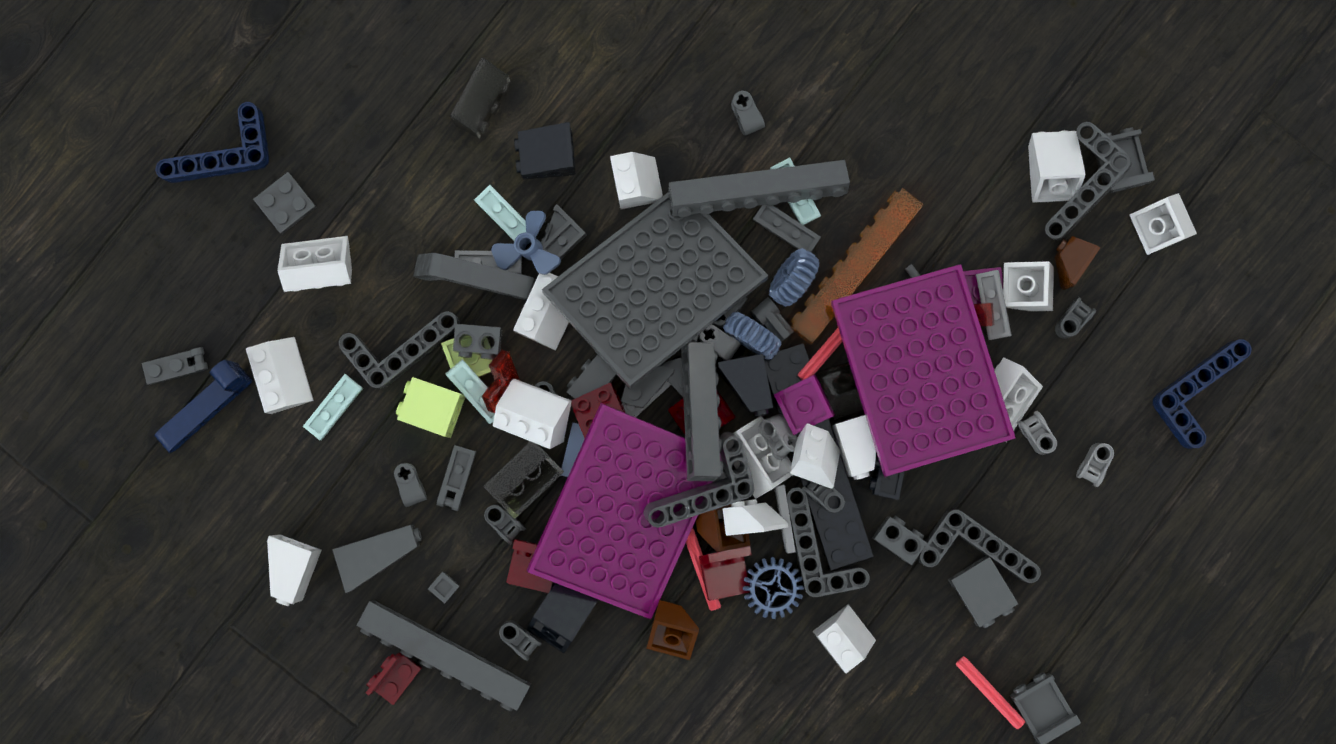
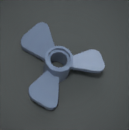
M530 211L526 215V232L519 234L515 238L514 244L497 243L492 246L493 257L500 269L508 270L522 256L527 260H532L537 272L542 275L550 273L560 265L561 259L554 254L544 251L541 242L536 239L546 219L543 211ZM531 243V247L525 250L526 246Z

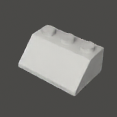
M348 236L282 244L277 271L284 292L351 284L352 266Z
M539 273L513 331L556 351L569 321L542 293V289L558 276L551 273L546 275Z
M295 337L268 341L246 348L264 413L273 414L314 401Z
M1003 357L995 368V374L1014 431L1018 425L1017 422L1022 419L1043 386L1023 366Z
M513 379L496 405L493 427L551 449L564 442L571 400Z
M762 416L733 433L743 442L754 483V493L752 495L755 499L793 475L790 474L792 463L789 458L786 457L783 460L776 459L772 455L764 437L760 434L759 425L764 420ZM734 439L727 442L726 449L733 447ZM740 461L733 463L736 469L740 466Z

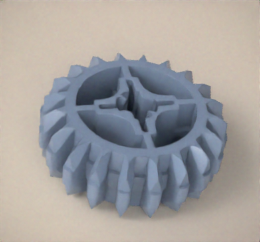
M803 248L791 253L790 257L786 258V261L781 264V267L773 277V281L770 283L769 296L785 307L797 302L798 298L802 297L813 279H815V274L818 272L819 259L813 253Z
M732 312L728 316L723 329L727 334L739 341L741 345L757 355L763 354L765 359H772L778 353L781 341L768 329L739 312Z
M771 557V564H767L764 558L762 559L763 566L761 568L758 563H754V567L757 569L756 572L751 569L748 570L752 578L744 577V581L750 583V586H743V590L750 591L749 594L744 595V598L753 599L749 602L748 606L751 608L756 604L757 607L754 611L756 614L763 609V617L766 618L768 612H771L772 619H776V612L779 611L780 616L785 617L784 609L792 613L793 610L789 606L791 604L796 607L799 606L798 602L794 601L795 597L803 598V595L797 593V590H803L804 586L797 585V582L803 580L801 576L794 578V575L798 573V569L795 568L791 572L789 571L792 563L788 562L783 567L784 559L780 558L778 564H775V558ZM775 569L770 580L762 581L757 579L763 572ZM782 571L787 574L791 581V590L782 587L780 584ZM776 580L778 583L776 586L784 590V592L778 590L770 594L768 593L770 590L762 584L772 585ZM755 586L766 591L765 604L757 599ZM778 595L789 596L781 605L771 606Z

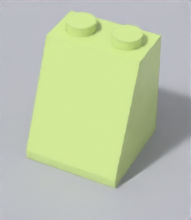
M412 377L411 381H407L404 388V393L406 394L404 402H400L397 407V420L451 438L465 396Z

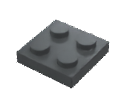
M289 172L253 199L282 235L317 208Z

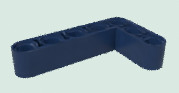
M245 102L239 106L238 119L242 147L163 159L156 165V174L169 183H176L265 168L269 163V154L262 111L251 102ZM250 110H255L254 116L250 119H247V112ZM254 131H257V138L255 140H249L250 134ZM256 153H261L260 160L257 162H253V155ZM238 156V163L232 166L230 164L231 159ZM215 159L217 161L216 166L209 169V163ZM194 163V170L187 172L188 165ZM172 166V173L166 176L165 170Z
M1239 339L1227 343L1154 396L1153 406L1183 447L1187 449L1200 448L1206 442L1205 432L1184 403L1249 357L1252 350L1250 343L1246 340ZM1235 345H1238L1241 349L1239 356L1234 352ZM1217 358L1223 361L1221 369L1216 365ZM1200 370L1205 373V380L1203 382L1198 378ZM1182 383L1188 388L1185 395L1180 391ZM1164 396L1168 397L1170 400V404L1167 408L1162 404V399ZM1178 414L1183 418L1181 426L1175 421ZM1191 433H1194L1196 436L1194 444L1189 441Z
M223 360L215 365L209 372L215 380L156 432L154 436L169 453L174 452L251 384L253 380L238 363Z

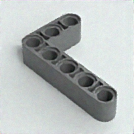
M1091 122L1081 123L1077 128L1076 134L1080 142L1104 164L1048 221L1045 231L1053 240L1065 238L1129 172L1132 166L1128 154ZM1086 128H1091L1094 133L1091 138L1084 139L1081 136L1082 131ZM1102 143L1110 144L1109 152L1105 154L1099 153V145ZM1118 158H1125L1127 160V165L1122 169H1117L1114 166ZM1104 174L1109 175L1111 181L1108 185L1102 186L1098 183L1100 176ZM1086 191L1094 192L1095 196L1091 202H1084L1082 199ZM1072 207L1077 208L1078 216L1074 219L1067 218L1066 213L1068 209ZM1054 224H1061L1062 232L1056 236L1052 235L1051 227Z
M438 253L419 254L413 277L422 280H445L523 300L528 299L535 278Z
M452 312L441 313L381 362L378 361L362 339L354 334L346 333L342 335L339 340V347L371 387L384 389L454 334L455 324H460V320ZM447 317H453L454 324L450 328L443 326V322ZM430 331L436 332V339L433 342H427L426 334ZM354 338L356 345L353 349L348 350L346 343L349 339ZM412 345L419 347V352L415 356H410L408 352ZM367 355L370 362L368 366L362 367L360 359ZM395 359H400L401 367L394 371L391 368V363ZM377 373H382L384 380L381 384L376 385L374 376Z
M724 432L719 436L722 441L720 455L727 478L647 504L644 508L646 520L653 527H663L751 497L754 493V483L744 445L739 437L731 432ZM734 439L733 447L726 449L727 442ZM740 461L738 469L732 470L733 463ZM746 482L745 488L738 491V485ZM720 489H724V495L716 498L717 492ZM703 496L702 503L695 505L696 498ZM682 503L680 511L673 512L674 506ZM654 511H661L660 516L658 518L651 519L652 513Z
M801 488L789 489L786 497L804 591L809 596L820 597L866 587L870 581V576L863 568L852 567L827 573L822 572L806 492ZM794 491H798L802 495V500L798 504H793L790 500V496ZM799 513L806 516V523L803 526H797L795 523V517ZM802 536L810 537L811 544L809 547L802 548L800 546L799 540ZM807 558L815 560V567L812 570L804 568V561ZM857 571H861L864 575L863 581L859 584L853 581V575ZM834 576H840L842 579V584L838 588H833L830 584ZM813 580H817L820 583V588L817 592H810L808 589L809 583Z
M948 510L943 514L925 540L927 542L926 546L917 557L921 565L934 567L940 562L956 537L959 536L1021 581L1034 583L1041 576V571L1037 564L959 510ZM954 513L959 517V522L956 526H952L949 522L950 516ZM970 527H975L978 531L974 539H970L968 536ZM940 532L946 534V541L943 544H939L936 540V536ZM989 540H994L996 543V548L993 552H989L986 548ZM931 550L934 558L931 562L926 563L923 555L926 551ZM1008 553L1014 555V562L1011 565H1007L1005 562V557ZM1028 566L1033 570L1030 578H1026L1023 574L1024 569Z

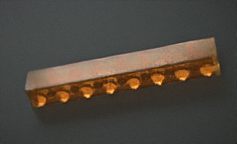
M904 188L899 193L893 192L887 200L890 205L886 210L881 208L873 217L876 220L873 226L867 225L859 235L862 237L861 241L858 244L853 242L845 252L849 255L845 261L839 260L832 268L835 272L830 279L825 277L818 286L821 289L816 296L811 294L804 303L807 306L804 312L800 313L798 311L791 319L793 331L810 345L835 316L831 301L853 294L924 205Z

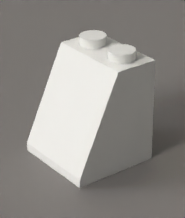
M1064 130L1060 132L1032 133L1028 146L1032 202L1069 201L1081 188L1086 175L1076 131Z
M635 152L610 156L620 209L655 203L663 197L655 157Z
M860 416L832 425L831 428L837 446L840 449V456L847 477H853L854 480L870 476L869 471L874 470L876 449L866 416Z
M283 535L269 536L267 543L271 596L277 598V603L286 606L303 601L321 549Z
M849 604L813 631L845 673L865 659L876 641Z

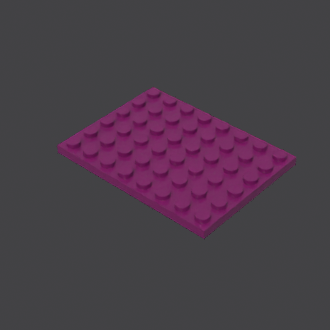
M961 264L831 301L884 477L1016 438Z
M601 403L529 563L527 572L651 619L698 515L657 528L653 527L646 520L644 508L651 502L713 482L687 481L685 438ZM703 496L696 498L695 505L702 503ZM682 503L676 504L673 512L680 511ZM654 511L652 513L651 519L658 518L660 516L661 511Z

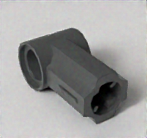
M769 297L751 310L758 323L765 326L781 342L794 332L780 315V310Z

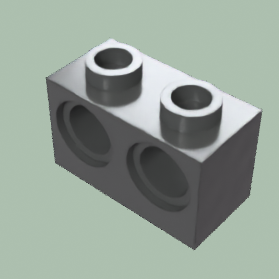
M455 324L453 351L459 353L458 357L472 358V354H479L481 359L494 360L495 356H500L503 329L500 327ZM464 336H471L472 344L469 347H462L461 340ZM489 337L493 338L495 341L494 346L491 349H485L483 346L484 340Z
M887 516L872 539L906 563L912 565L927 544V542L922 540L924 535L914 528L912 531L904 527L906 523L899 517L894 516L891 518ZM889 526H894L897 534L894 538L890 539L886 535V530ZM908 539H913L915 548L908 552L904 546L905 542Z

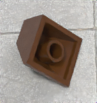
M1074 236L1067 240L1063 239L1056 248L1058 253L1055 256L1060 287L1063 290L1076 285L1100 250L1099 246Z
M731 504L699 514L696 518L697 532L716 552L750 546L749 533L726 536L723 508L731 507Z
M659 600L646 649L690 660L699 628L682 606Z

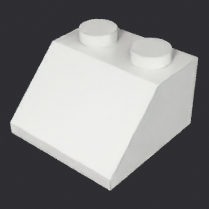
M1179 193L1130 214L1147 255L1197 234Z
M1050 262L1004 263L1003 294L1006 308L1026 311H1053V265Z
M808 423L805 425L797 437L790 474L832 489L834 487L840 449L827 430Z
M757 499L735 502L731 504V507L723 508L726 536L788 528V523L766 502L757 503Z

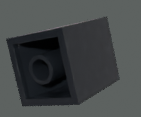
M570 122L518 131V138H514L515 151L519 152L520 160H516L517 174L521 173L523 180L576 175L573 135Z
M763 354L718 362L717 370L747 413H754V417L769 414L768 410L773 408Z
M555 583L530 621L527 630L562 653H565L599 599Z

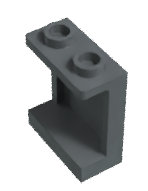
M1133 127L1121 130L1120 134L1113 136L1111 132L1105 133L1106 136L1128 154L1132 163L1129 172L1107 194L1147 185L1155 180L1153 172L1148 173L1139 140V135L1142 134L1141 129L1133 130ZM1102 143L1098 147V152L1101 154H1105L1110 150V144ZM1096 156L1098 167L1100 169L1104 163ZM1118 158L1114 166L1117 169H1122L1127 165V160L1125 158ZM1106 174L1101 176L1103 186L1108 185L1111 177Z
M988 556L981 558L948 578L949 583L956 589L973 617L975 625L978 627H989L996 622V617L1001 614L1006 616L1015 610L1014 606L1018 605L995 564Z
M1042 672L1032 678L1033 682L1027 685L1021 684L1014 688V693L1009 696L1025 720L1038 744H1047L1081 724L1077 715L1072 712L1054 681V676L1050 673L1045 674V672Z

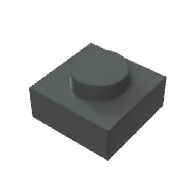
M443 571L430 585L428 590L445 604L460 585Z

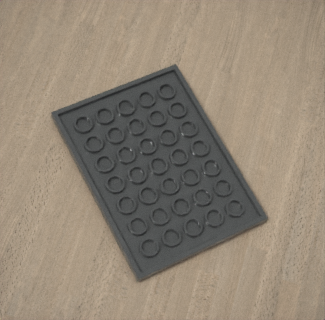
M667 193L542 289V293L631 389L768 279V274L709 214L698 213L687 217H673Z

